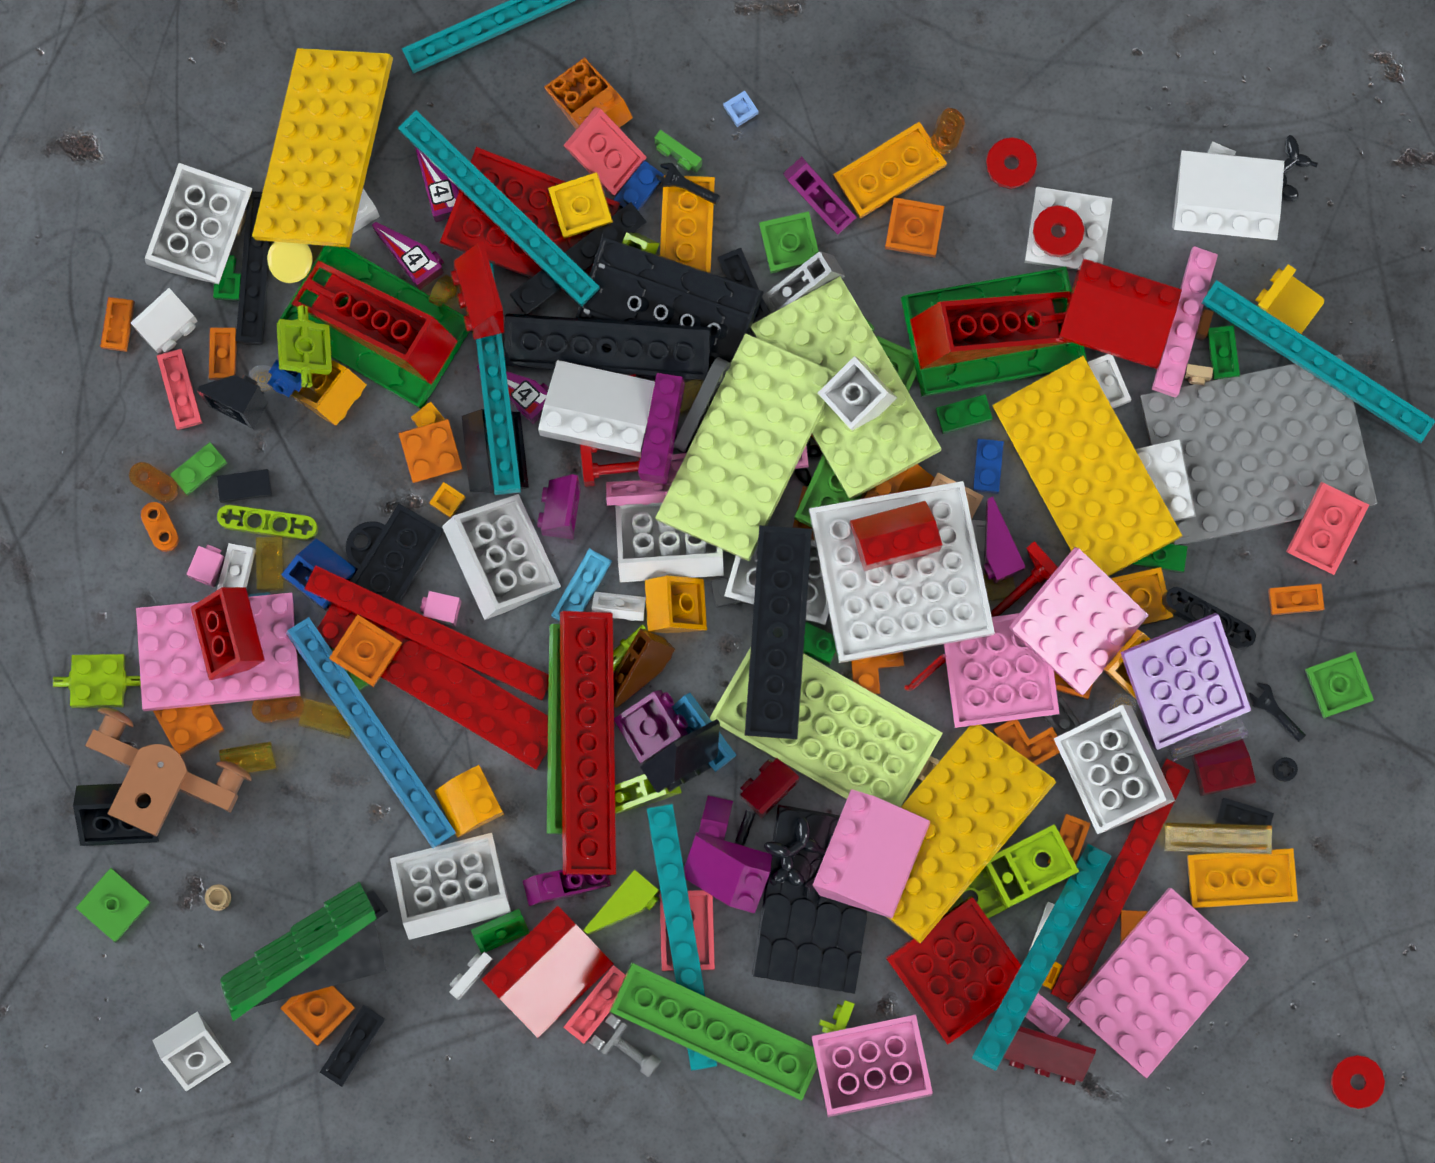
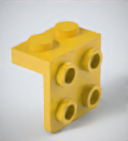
M1288 264L1284 270L1278 268L1270 279L1274 284L1269 290L1264 288L1255 301L1259 303L1257 305L1259 308L1302 334L1324 304V298L1293 276L1296 269Z

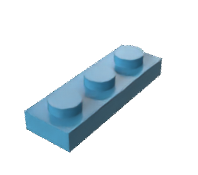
M691 693L684 695L672 706L677 715L681 714L687 721L688 727L686 731L688 734L712 722ZM720 732L718 757L709 763L715 772L736 756Z

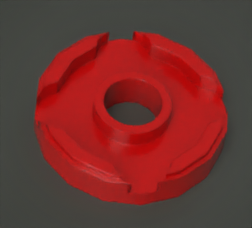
M1014 137L1004 138L996 142L989 150L986 159V169L991 180L1000 187L1015 189L1029 183L1037 167L1036 153L1031 145L1022 139ZM1012 157L1018 161L1019 166L1015 169H1008L1004 161Z
M1056 205L1048 207L1039 213L1034 221L1032 234L1035 244L1045 254L1053 257H1063L1070 255L1079 247L1084 236V226L1082 219L1074 210L1066 206ZM1060 225L1065 229L1066 234L1060 238L1055 237L1051 233V228Z
M1355 1055L1346 1057L1337 1063L1332 1072L1330 1083L1332 1092L1339 1102L1347 1107L1361 1109L1370 1107L1379 1100L1384 1091L1385 1079L1383 1071L1376 1062L1368 1057ZM1355 1074L1361 1075L1365 1081L1363 1088L1360 1090L1354 1089L1350 1083L1352 1076Z

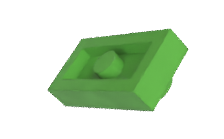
M662 130L654 137L657 151L666 157L671 155L678 160L677 164L682 169L688 172L691 169L697 173L701 168V157Z
M209 442L170 475L188 496L224 467L227 462Z

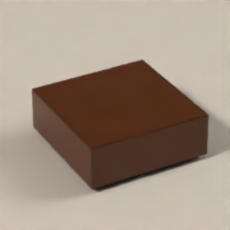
M1207 309L1202 311L1194 339L1201 341L1205 339L1214 311Z

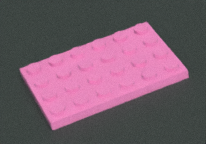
M282 593L249 597L265 661L248 671L215 680H209L190 608L197 602L136 608L143 711L301 696L297 649L286 634L287 630L295 626L293 594Z
M1168 888L1066 1008L1147 1079L1247 962L1249 957L1172 888Z

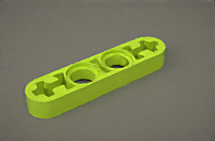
M225 505L217 513L219 524L227 530L303 541L314 539L318 533V525L315 520L305 515L235 505ZM229 511H232L235 517L243 519V526H239L241 523L239 520H231L230 524H227L223 515H228ZM253 514H258L262 518V523L257 528H252L248 525V519ZM284 518L287 520L288 525L284 531L278 532L273 528L276 519ZM292 519L296 520L295 524L297 526H304L305 522H309L310 527L313 528L312 531H307V535H303L301 529L294 528V534H291L293 528Z

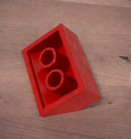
M481 242L455 259V270L451 271L453 285H459L461 292L457 294L460 309L465 308L467 316L463 317L467 332L472 331L474 340L504 333L503 308L484 242Z
M926 501L850 520L864 571L939 552L943 546L935 518Z
M221 587L190 607L209 680L248 671L265 661L246 587Z

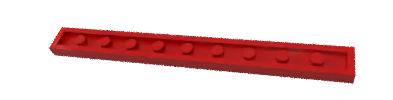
M316 565L304 588L305 591L358 614L367 620L538 700H543L549 687V674Z
M1165 759L1161 771L1176 800L1190 770L1169 759ZM1174 802L1136 818L1050 993L1051 995L1070 1003L1085 986Z

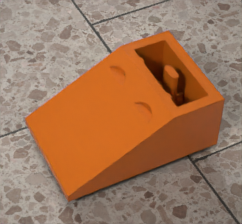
M585 57L544 86L545 90L576 130L595 107L600 108L619 128L633 118L624 99Z

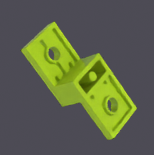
M1054 824L996 853L964 892L973 891L978 897L977 903L989 919L1023 902L1032 895L1078 873L1079 870ZM1046 853L1049 855L1050 864L1048 867L1042 868L1036 864L1035 858L1037 854ZM963 894L952 905V907L947 911V913L963 902Z

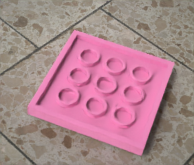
M1075 547L1008 628L1078 694L1084 695L1108 663L1149 615L1087 555Z
M1020 613L992 617L994 635L944 644L955 728L1059 714L1054 670L1008 628Z

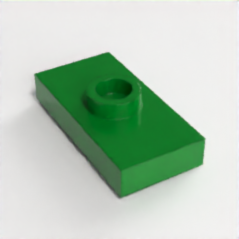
M1168 544L1134 562L1132 565L1153 569L1161 567L1162 570L1184 573L1188 546Z

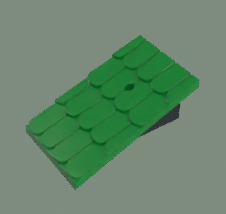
M360 882L325 901L324 907L294 924L288 933L254 952L255 956L221 977L220 985L232 1021H235L256 1006L386 971L375 924V911Z

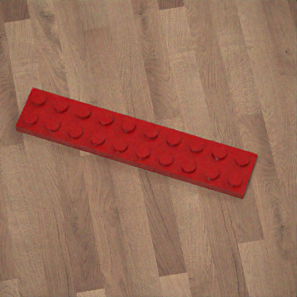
M332 603L317 628L329 647L335 650L357 614ZM367 620L402 642V645L383 672L381 678L531 768L538 769L548 752V715L461 663Z
M560 612L563 875H616L613 613Z

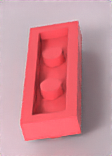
M178 349L157 355L176 429L181 430L202 424L183 350Z
M613 965L563 1028L585 1044L610 1013L609 1010L626 975Z

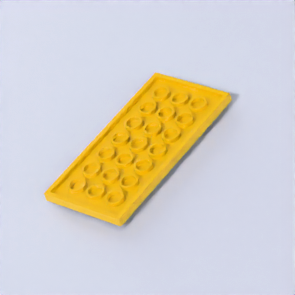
M297 48L252 234L255 240L350 247L393 57L390 54Z
M1084 356L992 405L1070 550L1072 551L1075 547L1079 548L1107 576L1183 537Z
M981 724L969 726L900 807L929 820L930 824L893 918H887L917 942L921 943L1055 785V779Z

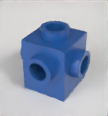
M276 359L268 371L272 376L267 384L273 387L276 392L284 394L289 398L293 390L299 392L302 388L301 373L280 370L279 361Z

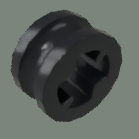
M1281 758L1273 765V775L1279 781L1287 782L1297 775V764L1291 758ZM1282 763H1287V767L1292 768V773L1289 772L1287 774L1288 777L1283 776V772L1278 770L1279 767L1283 766Z

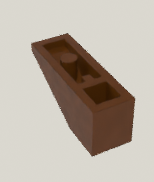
M641 628L639 629L613 675L614 707H619L664 670L675 650L664 637Z

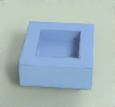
M745 91L723 104V107L737 127L759 114V111Z

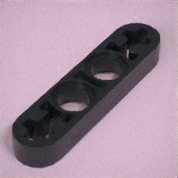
M1173 587L1162 596L1164 608L1189 623L1199 620L1192 615L1191 610L1194 605H1198L1203 609L1204 615L1202 618L1214 613L1219 614V617L1226 622L1224 632L1229 645L1237 649H1246L1253 645L1256 640V633L1250 625L1180 587ZM1177 594V600L1181 603L1173 605V599L1170 596ZM1189 600L1190 603L1185 607L1183 604ZM1231 630L1234 631V632H1236V633H1232L1230 636H1228V634L1231 632ZM1244 631L1246 633L1245 638L1248 640L1241 642V637L1238 634Z

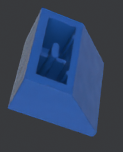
M316 538L295 556L281 575L287 582L326 611L331 602L304 590L315 565L350 581L357 569Z

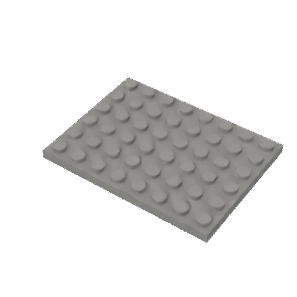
M1342 354L1336 355V357L1344 361ZM1297 364L1243 374L1240 377L1205 382V385L1194 384L1180 388L1179 395L1176 398L1160 392L1140 395L1139 397L1150 446L1174 440H1181L1196 517L1175 521L1183 536L1173 542L1175 545H1185L1302 521L1321 482L1369 504V507L1378 504L1353 400Z

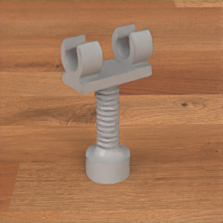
M610 1013L605 1022L617 1031L608 1043H605L595 1034L589 1043L605 1055L608 1054L613 1046L619 1047L621 1051L640 1063V1072L649 1078L661 1060L653 1054L651 1056L643 1055L634 1046L632 1047L630 1043L628 1044L626 1040L622 1039L621 1035L627 1028V1025Z

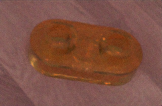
M947 108L937 119L931 137V144L940 154H950L959 143L965 120L958 110Z
M146 462L136 463L130 469V481L138 489L163 503L170 502L176 498L178 485L170 476ZM142 473H148V478L145 481H141L139 478ZM169 486V492L167 494H162V487Z
M301 696L255 700L252 705V714L261 723L294 720L299 718L305 710V703ZM290 703H296L297 707L294 711L288 710ZM265 706L271 708L270 713L267 715L262 714V709Z

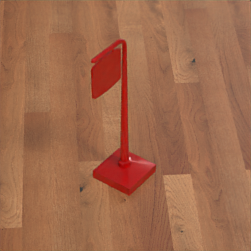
M1035 541L1027 547V551L1035 566L1031 570V575L991 611V617L1001 615L1036 583H1042L1045 579L1048 580L1058 568ZM945 654L940 655L909 685H905L904 689L909 692L915 689L946 662L947 656Z

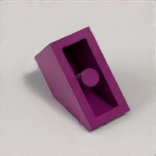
M708 795L699 833L725 840L733 801Z

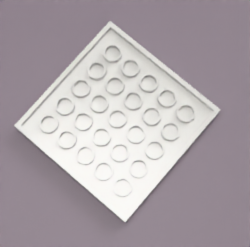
M963 481L809 508L839 663L995 634ZM926 501L938 527L943 544L941 550L864 571L850 520Z

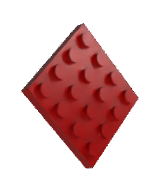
M972 896L945 914L921 943L912 938L886 957L889 964L947 1045L999 1008L1022 966Z

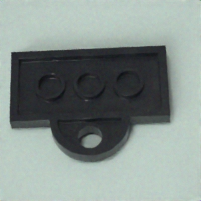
M398 503L385 525L375 521L359 524L350 532L346 541L347 557L357 569L350 582L399 604L444 530ZM366 535L368 537V544L363 548L356 547L354 545L356 536Z

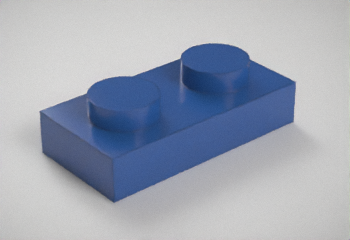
M644 160L613 200L619 202V207L621 208L632 202L639 211L661 183L656 178V174L663 177L664 174Z
M977 440L973 491L999 494L1004 441Z

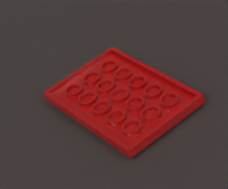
M479 147L475 148L471 163L564 253L595 230H588L564 238L548 188L565 183L566 181ZM459 190L441 237V244L465 253L476 244L484 242L490 263L532 278L542 270L476 204ZM606 197L612 217L617 213L620 203ZM590 266L588 269L584 271L588 276L590 275L592 266Z

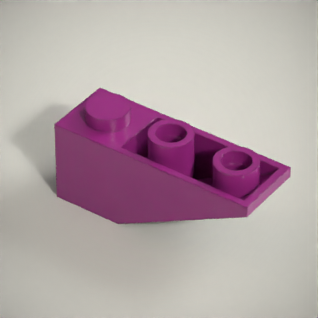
M563 869L534 875L523 880L529 906L552 902L611 886L609 875H563Z

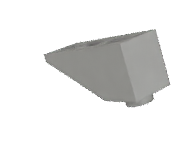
M819 251L762 297L770 312L773 313L840 276L844 278L846 275L834 255Z

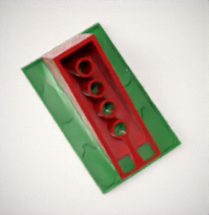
M324 246L280 319L296 320L298 319L297 307L303 305L304 308V306H307L308 320L318 324L329 325L332 359L419 409L425 406L428 401L427 399L431 396L441 376L447 370L454 355L458 352L467 334L470 332L466 330L463 314L350 249L337 246Z
M1067 267L902 296L901 302L918 383L920 384L921 397L1050 374L1082 356L1087 361L1084 346L1059 339L1072 291Z

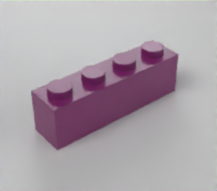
M656 374L638 469L641 481L667 484L685 390V383L681 376Z

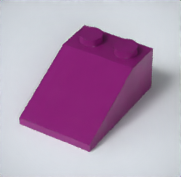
M571 474L549 480L548 487H543L541 502L545 503L544 513L539 512L537 527L541 528L542 535L573 540L581 492L578 475Z
M696 832L684 865L685 878L728 906L755 913L770 874L772 855Z

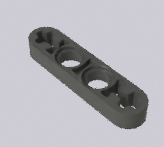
M717 357L713 362L674 444L676 449L684 453L688 452L714 396L731 366L730 362L720 357Z

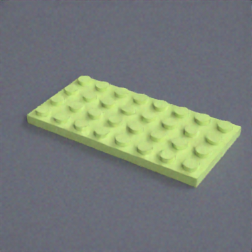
M841 276L752 324L751 330L757 339L836 373L854 356L859 358L869 366L897 397L878 417L853 431L826 403L812 432L815 441L850 501L941 451L939 443Z
M745 334L655 519L750 562L758 545L759 525H768L826 405V402L818 392L837 373Z
M750 647L711 714L710 720L718 719L721 728L775 759L778 758L784 764L845 799L848 798L852 789L901 807L943 733L804 654L798 739L745 736Z

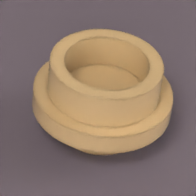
M213 885L205 893V902L212 910L222 911L231 903V892L223 885Z

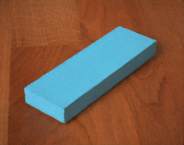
M589 548L551 617L560 621V612L562 611L584 612L609 569L612 560Z

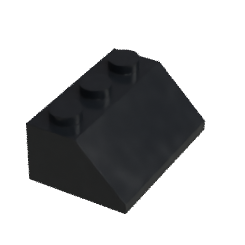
M232 375L201 385L197 389V392L210 408L252 429L255 428L268 404L264 397V392L257 385L258 382L246 375H243L242 378Z
M480 409L461 416L470 492L493 493L494 486L484 409ZM511 411L521 489L529 488L521 412Z
M718 719L673 742L640 766L657 793L666 788L671 792L683 783H687L711 768L709 763L718 757L720 730Z
M122 783L76 786L73 809L80 846L159 842V833L156 837L108 814ZM142 794L137 799V805L142 809L147 808L151 803V798L147 794Z

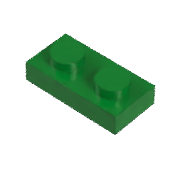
M1234 325L1209 328L1207 337L1211 367L1213 368V380L1240 377Z
M986 394L935 409L942 434L992 421L993 419Z
M520 909L471 929L481 954L530 933Z

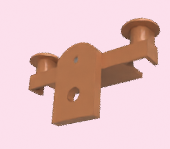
M100 708L97 710L105 717L98 731L93 729L85 745L87 748L109 756L117 763L130 768L108 814L156 837L179 791L207 804L210 802L231 813L239 797L237 793L243 780L252 781L251 775L241 766L228 761H220L215 765L223 769L215 785L189 773L183 758L169 746L153 744L138 750L119 741L126 726L133 728V722L124 713L112 708ZM142 794H147L151 798L150 805L147 808H139L137 805L138 797Z

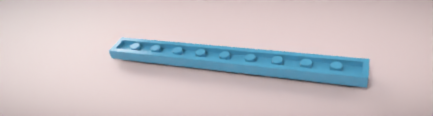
M308 617L287 630V636L431 847L435 848L456 833L352 679L344 668L329 659L333 652L311 619Z

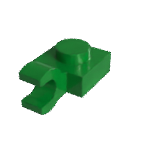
M229 255L220 283L214 284V299L239 301L241 274L235 273L237 258L234 255Z

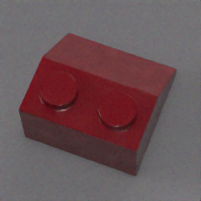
M1241 734L1189 745L1201 796L1248 787L1256 783L1251 758Z
M778 758L773 762L768 759L759 768L761 774L755 780L750 777L740 787L743 791L740 794V798L761 819L799 783L800 777Z

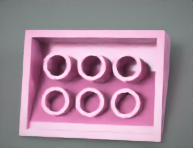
M851 789L814 880L813 887L820 896L893 918L930 821L878 797Z
M916 1015L811 1036L827 1117L929 1097L933 1094Z

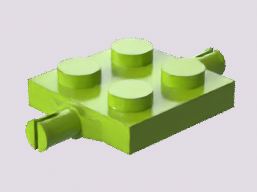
M303 305L297 307L298 319H279L277 323L279 369L301 373V386L310 388L313 385V373L329 375L332 371L329 325L318 324L308 320V307L304 306L303 308Z
M124 654L72 655L69 677L53 676V687L69 688L71 708L124 707V694L127 686H141L140 676H127Z

